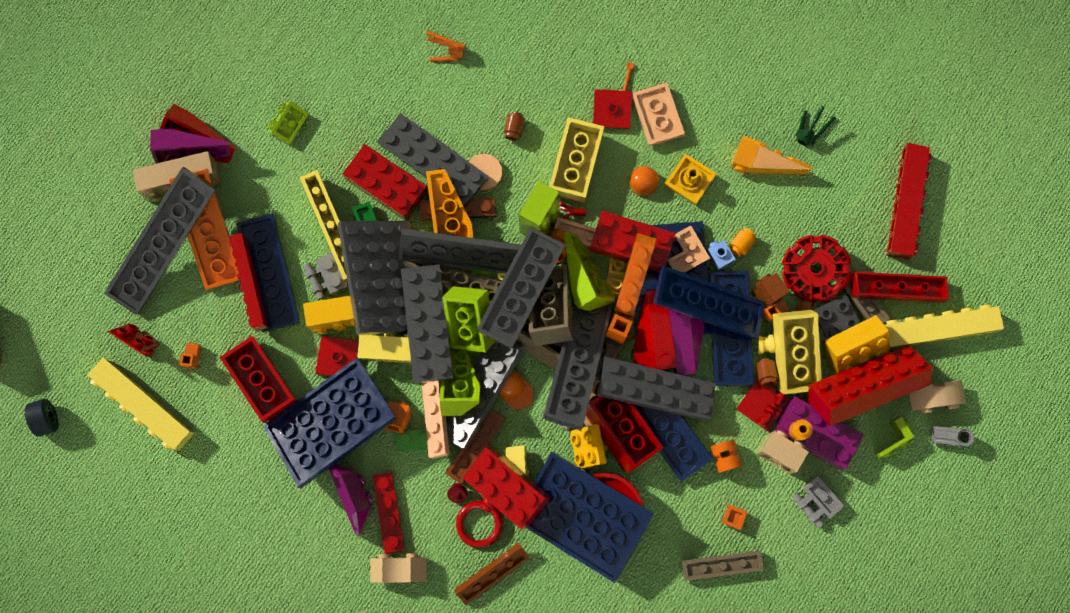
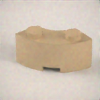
M962 380L931 384L909 393L912 411L920 410L921 414L933 412V408L947 407L948 410L958 409L960 404L966 403Z
M418 553L406 554V558H390V554H378V558H370V583L427 582L426 557H418Z

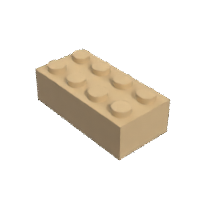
M208 151L133 169L137 192L150 202L160 201L165 196L171 186L169 179L175 178L182 167H186L191 172L208 168L213 186L216 187V184L222 182L217 162Z

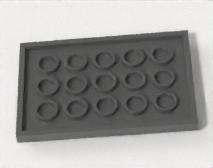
M340 221L338 223L357 335L408 332L401 269L409 267L402 262L403 260H398L401 231L402 228L411 229L410 221Z

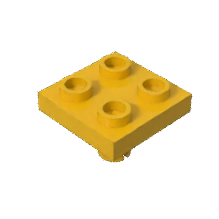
M685 153L666 180L664 186L696 206L717 173Z
M599 424L583 427L581 431H570L574 461L578 467L585 469L606 463L604 451H608L609 448L607 445H603L604 441L601 438Z

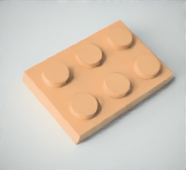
M668 83L632 93V99L648 146L685 135Z

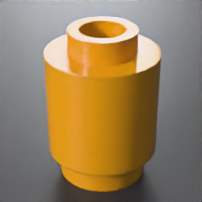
M747 228L740 230L729 244L732 254L737 257L745 256L755 243V233Z
M798 420L789 427V434L796 441L809 438L813 431L812 425L807 420ZM800 426L803 428L804 433L800 432Z

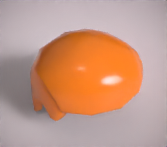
M640 166L633 171L629 184L633 193L638 196L647 197L656 191L659 177L657 172L651 167Z

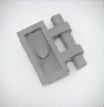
M332 253L317 259V268L313 269L311 263L303 265L306 271L305 276L310 280L311 290L313 294H316L318 300L325 298L323 291L328 289L330 295H333L348 288ZM319 274H322L325 281L322 284H319L316 277Z
M816 476L802 488L807 494L804 498L799 493L792 497L797 503L796 506L799 509L802 508L808 515V520L811 523L814 522L818 528L824 524L820 516L824 514L830 519L844 507L819 476ZM811 500H812V501L816 504V506L819 508V509H818L817 511H815V512H814V510L808 505V503H809Z

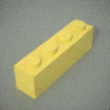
M393 333L384 334V336H376L377 334L359 335V360L411 363L408 334H404L403 337H396V334Z

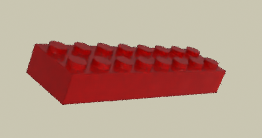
M242 233L231 235L229 243L233 247L232 256L236 260L235 268L239 272L237 276L242 284L240 289L244 293V304L247 305L246 313L250 318L248 320L249 326L257 332L269 329L248 240Z
M854 272L851 275L853 298L939 303L949 300L947 276Z

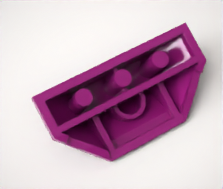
M335 464L329 468V472L356 536H359L363 533L372 511L371 504L374 502L370 492L366 493L364 489L366 482L362 474Z

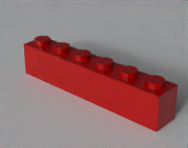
M907 143L902 149L886 256L909 260L917 254L918 244H916V239L921 231L919 219L922 218L924 208L921 206L922 200L924 201L926 197L924 185L929 178L927 165L930 164L932 154L929 153L930 147Z

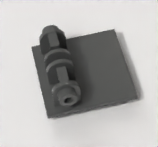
M847 295L813 310L818 313V323L826 339L860 323Z

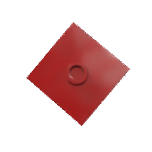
M595 89L593 124L604 126V128L630 129L632 91Z
M321 336L315 374L332 376L351 361L358 358L359 341Z

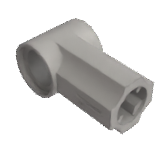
M933 426L931 439L932 443L966 447L973 443L974 434L967 428L956 429ZM960 433H964L966 435V443L960 441Z

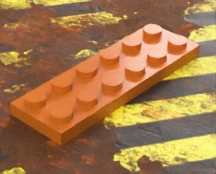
M208 168L193 172L213 186ZM175 178L169 179L170 184L173 183ZM215 192L188 235L205 290L239 281L237 276L239 272L235 268L236 260L232 256L233 247L229 243V240H231Z

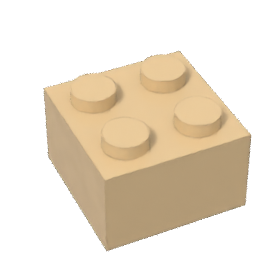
M779 430L767 434L756 455L788 474L797 473L808 454L805 446L798 441L793 443L788 440V436Z

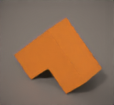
M781 300L764 309L763 318L766 323H769L773 320L774 313H784L789 308L784 300Z
M187 343L185 353H181L179 365L198 370L201 345Z

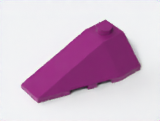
M160 128L151 130L150 150L155 164L207 151L214 159L231 155L229 142L173 129Z
M669 310L676 359V374L683 376L696 374L705 322Z

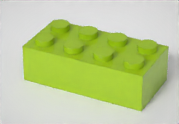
M540 181L537 182L519 213V229L521 234L526 236L530 227L548 236L550 224H555L559 217L560 199L558 191Z

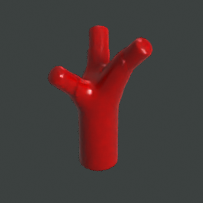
M563 201L560 202V209L567 212L563 219H567L572 215L586 216V209L574 208L566 205Z

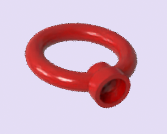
M483 498L482 501H473L466 504L457 515L456 530L458 536L470 547H488L497 541L502 532L503 521L501 514L486 498ZM480 508L491 513L495 521L493 533L484 540H474L464 530V519L474 509Z

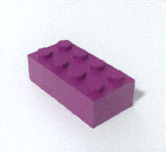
M795 396L790 398L773 431L777 432L779 430L788 436L787 439L794 443L796 440L792 439L789 434L790 425L798 420H807L812 425V434L809 438L798 442L803 444L805 450L833 467L839 470L847 469L864 434L842 422L829 426L810 404ZM800 426V432L804 433L803 428Z

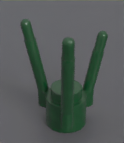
M821 106L810 127L803 129L807 111L804 110L798 131L795 134L797 137L796 141L806 147H809L810 144L814 145L815 141L832 124L836 117L833 116L814 136L813 128L820 118L824 106Z

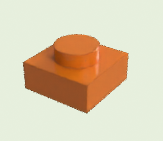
M728 504L721 523L741 530L747 511Z

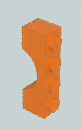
M637 233L614 311L630 316L634 315L656 238Z

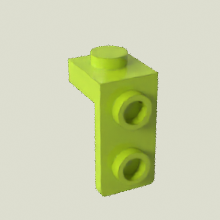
M899 417L890 422L900 440L876 453L875 456L877 458L883 456L885 459L894 454L893 450L900 447L902 449L911 443L909 440L914 438V435L910 431L911 426L906 419Z

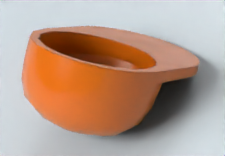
M512 371L499 396L510 407L524 409L531 404L534 393L528 382L519 373Z

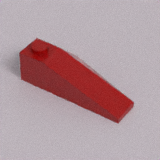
M173 104L165 113L160 128L173 129L227 141L194 114L176 104ZM229 143L231 155L215 160L229 164L236 147Z
M656 289L646 290L636 340L633 346L634 363L659 370L676 368L669 310L653 304Z

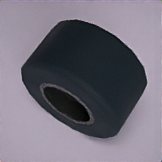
M40 399L25 406L26 423L35 436L41 437L58 429L59 421L56 410L48 399Z

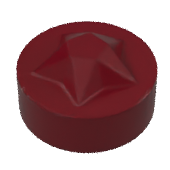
M459 483L452 484L447 492L449 500L456 504L463 503L468 495L466 487Z

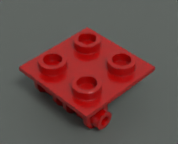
M133 324L109 330L110 334L145 357H151L154 353L152 348L160 346L154 337L144 334Z
M757 378L736 410L768 432L790 400L786 398L785 394L779 393L773 388H763Z

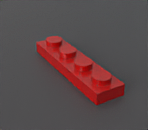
M393 472L372 475L385 554L403 551L405 546Z

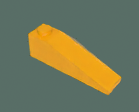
M746 136L742 137L730 166L734 168V171L742 174L807 175L812 166L794 157L785 158L781 151L777 149L775 151L766 148L767 144Z
M446 170L426 171L434 233L474 238L472 223Z

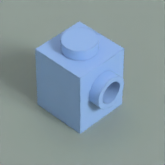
M716 240L708 245L709 249L706 252L716 271L726 268L736 260L724 240L721 242Z

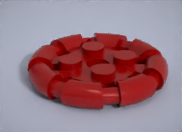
M812 234L798 239L792 248H788L782 260V265H784L782 277L785 285L795 293L796 297L812 303L813 301H820L821 303L837 297L838 293L847 287L852 274L850 271L852 262L845 247H841L838 244V240L827 235L813 236ZM813 244H820V249H813ZM800 249L805 252L801 257L796 254ZM831 249L836 252L833 257L828 253ZM814 263H819L822 265V270L819 273H813L811 266ZM791 265H797V272H791ZM836 265H842V271H836ZM800 279L805 284L802 288L797 285ZM834 279L837 284L831 288L828 284ZM813 287H820V293H813Z

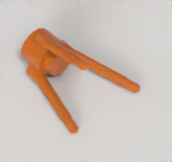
M426 31L427 35L434 37H427L428 41L449 47L448 54L451 55L450 57L429 58L430 62H457L458 58H463L465 44Z

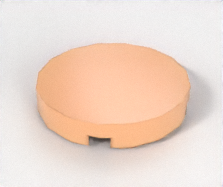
M479 154L469 160V163L489 177L480 190L490 191L496 188L502 178V167L499 161L488 154Z

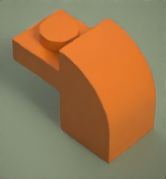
M615 311L605 337L623 344L636 313L634 312V315L630 316Z

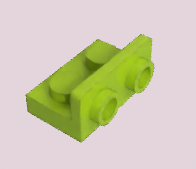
M288 101L286 104H281L277 111L279 113L276 119L273 118L268 125L270 129L268 134L274 135L286 144L291 145L309 113L295 103Z

